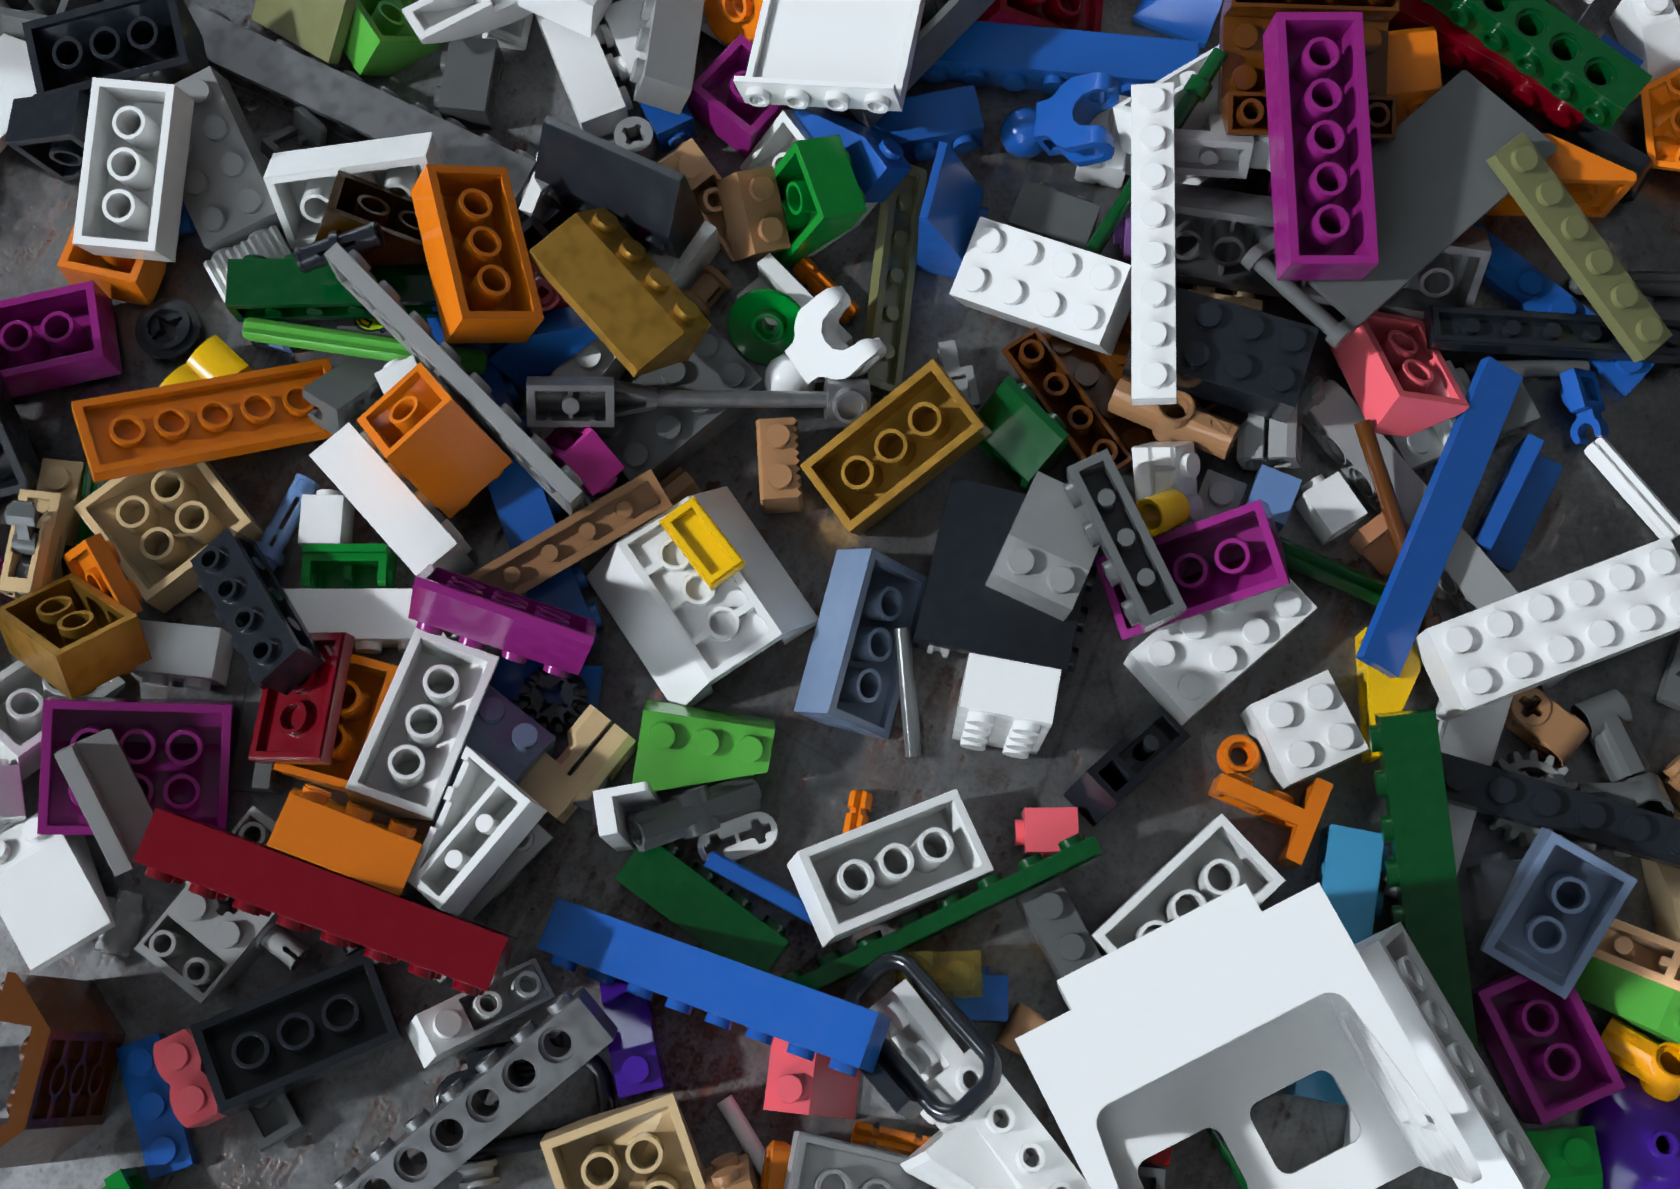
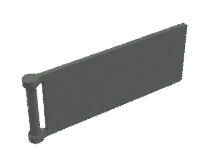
M1462 70L1396 127V139L1380 140L1371 148L1379 264L1362 280H1305L1347 319L1339 323L1292 280L1277 281L1276 265L1267 258L1272 252L1275 253L1274 232L1261 243L1253 246L1242 258L1241 264L1249 272L1255 270L1326 334L1325 340L1336 349L1359 326L1510 194L1486 162L1490 156L1522 132L1526 133L1545 161L1554 155L1557 146L1472 74Z

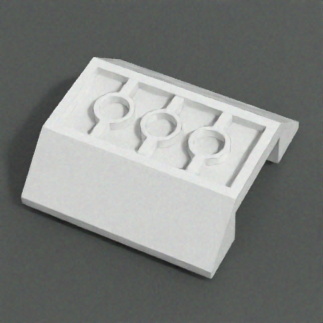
M727 486L690 495L617 541L586 576L671 704L694 706L713 693L712 684L779 640H782L784 645H786L818 622L815 612ZM693 496L746 563L744 568L712 591L659 523L662 518Z

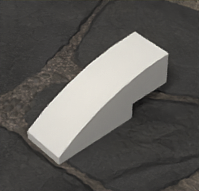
M419 0L402 9L404 16L422 44L465 39L506 26L533 14V12L519 7L518 0Z

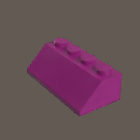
M1261 499L1152 538L1187 607L1184 615L1152 630L1291 584L1283 545L1269 504ZM1103 555L1095 558L1121 640L1144 634L1139 624L1133 627L1130 625L1123 611L1121 602L1127 599L1120 585L1112 587L1101 565V563L1107 561L1106 556Z

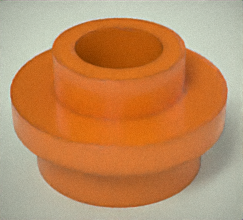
M1237 734L1229 736L1221 742L1217 749L1216 758L1220 769L1228 775L1229 771H1233L1248 777L1258 769L1261 762V752L1254 740L1248 736ZM1233 750H1239L1244 754V764H1236L1232 761L1231 752Z

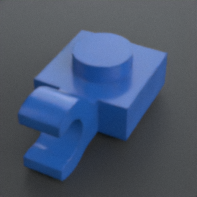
M1572 368L1560 373L1559 376L1562 383L1560 390L1561 399L1570 413L1576 414V420L1570 430L1573 442L1577 445H1587L1586 431L1590 426L1593 427L1595 437H1608L1609 428L1601 415V412L1606 411L1595 372Z

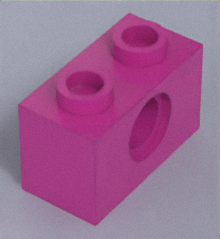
M558 427L543 440L553 451L551 456L555 464L560 469L564 465L569 466L583 481L584 484L581 487L589 495L594 496L596 493L602 494L609 490L618 479L616 475L625 468L597 433L589 427Z

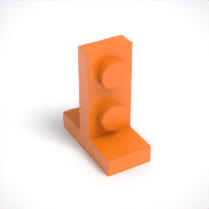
M1229 771L1228 775L1224 773L1219 774L1213 780L1208 795L1288 830L1276 863L1291 870L1301 866L1334 784L1316 777L1307 783L1299 806L1293 804L1295 799L1290 795L1274 789H1270L1269 793L1253 787L1254 781L1243 774Z

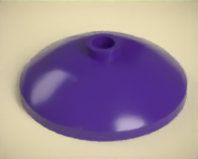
M1632 1074L1621 1075L1620 1077L1626 1088L1586 1105L1579 1120L1580 1125L1594 1126L1603 1172V1189H1680V1096L1670 1102L1658 1100L1644 1091L1639 1078ZM1659 1136L1664 1137L1667 1142V1148L1663 1153H1660L1656 1148V1140Z

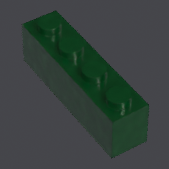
M671 842L645 852H639L637 848L614 878L714 954L770 973L791 945L784 938L788 931L785 927L769 915H766L762 921L748 911L752 906L749 900L732 888L726 895L713 885L717 877L701 864L696 862L690 868L679 860L678 857L683 851Z

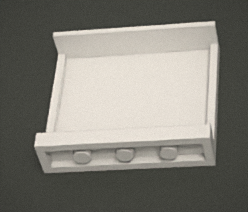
M763 0L746 75L734 76L733 82L744 102L756 107L787 105L794 109L825 107L833 111L863 109L878 114L886 113L887 111L902 112L926 0Z

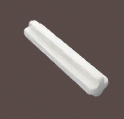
M1597 438L1585 448V455L1659 539L1669 536L1672 541L1680 535L1679 520L1606 438Z

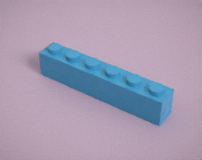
M1331 824L1321 830L1314 885L1320 883L1352 942L1356 944L1373 935L1374 917H1379L1381 914L1384 894L1383 891L1378 890L1380 873H1385L1386 871L1385 860H1389V848L1384 847L1381 833ZM1323 1070L1316 1071L1287 1086L1285 1090L1287 1095L1348 1106L1334 1078Z

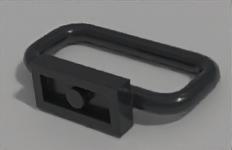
M891 951L883 953L875 958L853 980L846 991L844 1000L862 1006L866 993L887 972L894 969L900 970L981 1059L984 1068L983 1074L960 1100L954 1104H946L937 1097L886 1037L873 1073L862 1069L859 1070L897 1114L914 1120L924 1109L929 1116L938 1122L946 1124L962 1122L971 1116L998 1087L1003 1071L1001 1057L994 1045L917 960L903 952Z
M562 1031L548 1034L549 1040L554 1046L564 1048ZM510 1040L477 1046L467 1052L468 1069L450 1074L438 1084L433 1096V1110L443 1102L439 1096L459 1078L465 1083L479 1073L475 1066L494 1049H497L502 1054L514 1042ZM596 1054L581 1068L588 1070L593 1076L598 1104L597 1114L616 1109V1101L609 1068L603 1059ZM519 1059L513 1062L514 1070L519 1075L529 1077L535 1074V1068L529 1061ZM453 1119L442 1120L444 1129L448 1133L456 1135ZM557 1128L493 1139L466 1162L542 1149L540 1141L546 1132Z

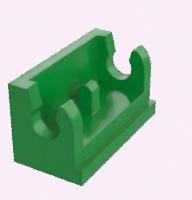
M387 543L302 544V587H308V589L395 588L397 554Z

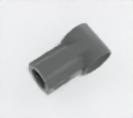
M1608 690L1571 706L1570 713L1579 718L1588 727L1590 733L1585 740L1591 741L1611 782L1618 781L1651 767L1630 726L1632 723L1630 706L1618 690Z
M1652 772L1636 773L1625 782L1578 784V787L1575 788V790L1673 818L1675 815L1673 803L1662 779Z

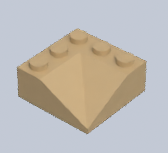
M209 461L111 479L74 506L94 535L101 532L105 541H110L116 547L121 559L118 565L127 578L136 584L143 599L164 614L199 588L197 583L199 576L190 560L227 527L253 541H259L264 533Z
M674 1092L578 1120L546 1132L540 1141L555 1189H705V1168Z

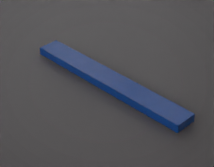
M1491 356L1480 360L1465 396L1469 408L1456 417L1355 657L1390 678L1399 677L1523 379V376Z

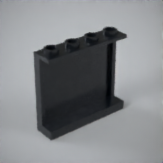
M953 476L948 489L913 635V647L927 650L928 646L932 645L968 655L970 652L1062 669L1061 682L1067 672H1074L1077 664L1079 648L1073 647L1076 631L1082 632L1085 626L1088 607L1082 606L1085 591L1091 592L1097 567L1091 566L1075 605L1064 621L985 586L1027 494Z

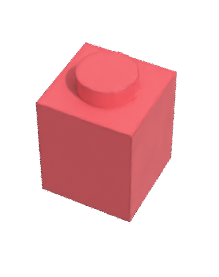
M1078 807L1024 808L1021 813V819H1014L1015 846H1022L1023 857H1030L1039 852H1042L1044 857H1049L1061 851L1058 843L1079 833Z

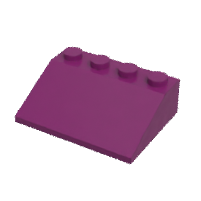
M429 564L416 576L413 584L408 618L418 621L416 626L418 629L439 636L442 635L443 630L460 635V643L475 649L484 650L485 645L501 649L502 657L517 663L526 664L527 659L543 663V670L558 677L568 678L569 673L579 676L595 639L596 620Z
M49 696L44 699L37 834L94 835L54 754L62 748L107 728H111L114 731L153 812L156 808L175 812L227 831L234 701L77 697L71 700L67 696Z

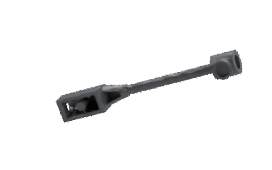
M527 376L526 382L527 427H614V417L656 410L657 407L823 408L825 421H841L845 424H852L870 409L871 401L868 379L837 380L826 378L824 391L657 390L655 387L616 380L614 377Z

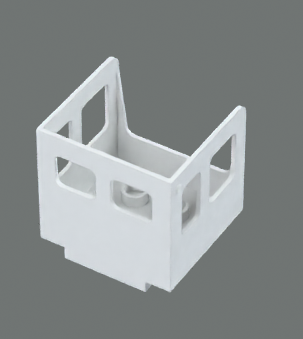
M1246 883L1056 980L1058 989L1070 1011L1015 1039L1090 1189H1144L1138 1176V1168L1143 1160L1206 1128L1215 1129L1222 1135L1246 1181L1247 1189H1376L1419 1166L1470 1184L1482 1179V1173L1470 1148L1320 883L1264 911H1261ZM1316 1071H1326L1334 1078L1355 1116L1360 1128L1359 1135L1353 1142L1293 1173L1281 1172L1276 1167L1250 1118V1110L1256 1102ZM1408 1085L1411 1087L1416 1096L1428 1110L1435 1124L1430 1123L1429 1120L1426 1118L1420 1106L1418 1105L1416 1099L1414 1098L1411 1090L1409 1089Z

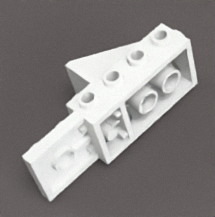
M904 979L869 1008L891 1018L886 1038L894 1041L901 1050V1055L942 1102L946 1104L956 1103L982 1076L984 1068L981 1059L971 1048L965 1051L959 1048L907 979ZM1003 1074L994 1093L971 1116L962 1122L952 1124L938 1122L923 1109L920 1113L921 1116L928 1123L936 1124L940 1130L900 1164L906 1173L937 1189H1090L1083 1176ZM996 1112L1001 1113L1003 1118L1000 1119ZM1025 1150L1030 1151L1033 1155L1030 1157Z

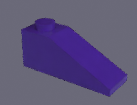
M618 978L615 979L613 986L599 982L603 1011L618 1028L614 1040L608 1044L618 1098H627L669 1087L651 1001L626 992L628 982Z

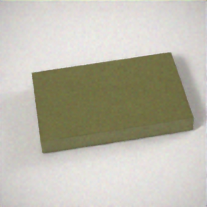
M256 0L251 20L325 62L339 65L357 0Z

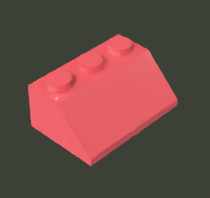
M1376 311L1338 348L1334 349L1328 344L1365 419H1371L1375 433L1408 437L1462 414L1469 408L1465 396L1440 351L1427 349L1425 324L1422 319Z

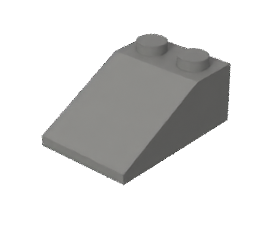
M1037 471L985 586L1064 621L1075 605L1100 545L1093 548L1082 527V524L1088 520L1081 506L1075 509L1072 507L1063 488L1065 483Z

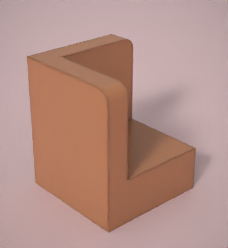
M1381 512L1361 527L1348 542L1380 578H1385L1392 572L1397 560V554L1383 512ZM1405 521L1407 530L1409 531L1410 526H1409L1408 523Z

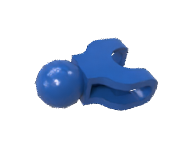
M1094 72L1071 77L1049 99L1037 102L1036 109L1033 107H1021L1006 116L1000 129L1004 148L1013 156L1025 159L1032 158L1043 150L1049 156L1062 154L1071 163L1079 167L1110 160L1114 155L1115 139L1102 126L1090 124L1099 113L1117 105L1120 95V82L1106 72Z

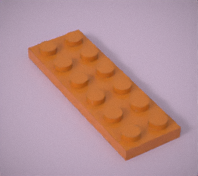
M329 358L71 401L72 413L94 483L330 438L333 434L314 423L308 416V413L312 410L320 411V409L305 400L302 391L304 387L332 369Z

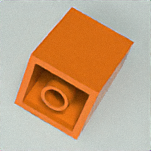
M421 362L357 419V422L383 456L449 519L459 510L468 506L473 497L491 481L497 479L504 469L513 462L498 443Z

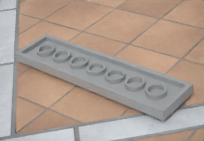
M336 242L324 253L338 281L419 363L421 362L466 411L570 516L585 507L583 496L585 492L581 487L584 483L569 466L564 465L560 469L555 464L551 456L553 454L551 448L537 434L530 438L525 433L526 431L520 425L523 421L509 405L504 403L499 407L495 403V399L490 394L492 389L476 372H473L470 376L465 373L466 370L460 364L462 359L445 341L438 345L436 339L430 333L431 327L416 311L413 310L409 315L406 313L407 310L399 302L401 297L385 280H382L379 284L377 283L376 278L369 271L371 267L356 250L352 249L347 253Z

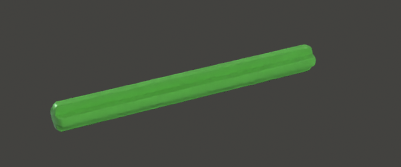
M253 317L246 318L243 323V337L253 342L383 361L411 356L395 338ZM451 346L462 359L460 364L464 367L466 373L476 372L479 375L485 373L488 363V356L485 352Z

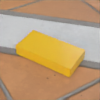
M694 496L659 521L661 527L711 591L746 566L743 558Z

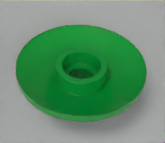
M772 289L749 291L736 300L729 312L727 327L730 339L737 350L746 358L759 364L769 365L771 360L785 353L784 351L793 343L795 320L801 307L795 300L780 291ZM765 317L775 320L778 324H768Z

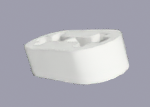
M760 811L752 812L721 823L720 828L701 835L697 848L700 857L705 862L709 856L705 848L711 845V837L718 835L721 841L735 837L737 843L726 847L724 855L738 862L771 849L778 839V826L769 814ZM759 820L762 826L770 825L771 831L765 834L766 842L758 844L755 838L741 842L740 835L752 831V822Z

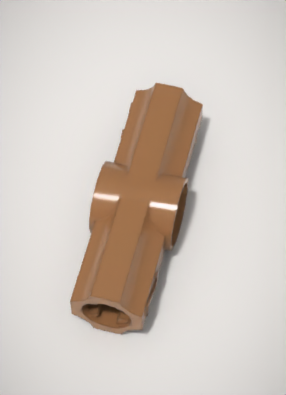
M1125 377L1120 378L1107 409L1108 412L1152 429L1154 437L1159 442L1193 441L1195 448L1224 460L1228 457L1241 427L1240 424L1196 407L1193 398L1177 390V404L1132 405L1131 380Z

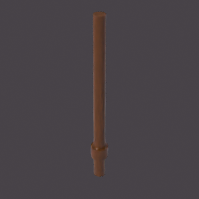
M1368 419L1354 424L1398 557L1408 530L1372 421ZM1431 601L1418 630V635L1425 629L1442 623L1440 614H1435Z

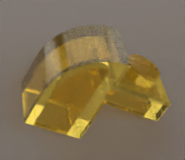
M981 950L905 952L917 960L950 998L984 997ZM894 969L895 987L904 979H907L921 999L928 1001L900 970Z

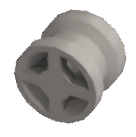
M632 116L621 120L616 125L614 130L616 145L650 160L655 158L657 152L653 128L647 120ZM639 136V138H638L637 140H633V141L628 140L629 138H633V137Z

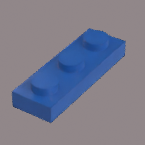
M157 1033L115 1049L149 1181L199 1164L191 1130L184 1127L176 1118L170 1103V1085L160 1076L155 1066L153 1046L155 1042L166 1038L165 1033Z

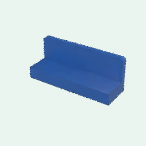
M1530 433L1514 447L1471 535V538L1493 564L1507 573L1514 570L1563 469L1561 464L1538 454L1544 440Z

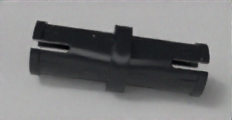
M372 221L367 225L345 232L337 229L329 232L328 238L294 248V257L299 269L306 274L312 270L329 265L324 253L325 250L330 249L336 242L342 245L355 241V245L343 249L347 253L354 249L359 254L385 247V236L377 221Z

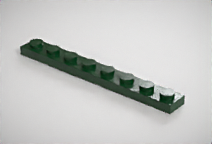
M1082 832L1058 843L1061 851L1047 858H1044L1042 852L1034 854L1017 863L1020 871L1004 878L1001 872L990 875L977 883L979 891L963 897L961 891L951 894L937 902L939 910L923 917L921 911L914 912L898 920L896 923L899 929L883 936L880 930L875 931L856 941L858 949L844 956L840 950H836L816 960L819 968L805 975H802L801 970L797 969L783 975L781 978L817 991H822L863 971L881 954L891 951L903 952L1057 876L1102 856V850L1094 835L1085 839Z

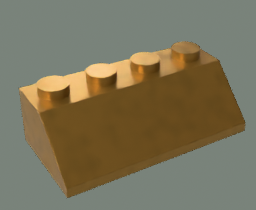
M605 207L575 213L528 252L530 262L633 377L689 360L712 325L700 312L698 306L689 300L673 283L670 275L660 269L646 253L644 247L629 235L619 224L617 217Z

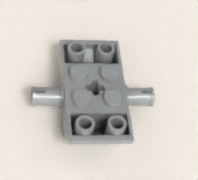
M253 805L231 833L267 846L276 822ZM186 881V886L134 948L200 1004L208 1002L248 971L265 949L287 965L291 971L296 970L302 965L303 961L298 957L303 956L307 958L311 952V947L301 942L284 926L276 923L278 914L271 913L270 917L263 915L255 916L241 910L233 913L232 904L235 900L234 898L229 897L227 901L217 898L212 900L188 891L191 882Z

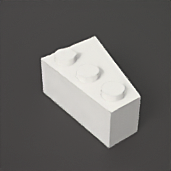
M467 745L461 756V759L464 761L453 786H448L443 797L446 802L435 827H430L407 879L412 886L439 910L455 916H459L547 812L545 808L485 756Z

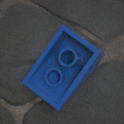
M939 141L919 216L916 270L955 279L980 217L987 218L989 208L982 206L984 190L949 144Z

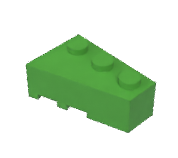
M646 700L632 784L648 781L655 791L767 773L775 733V721L770 718Z

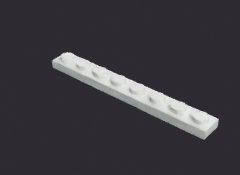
M1174 82L1131 85L1132 405L1177 404Z

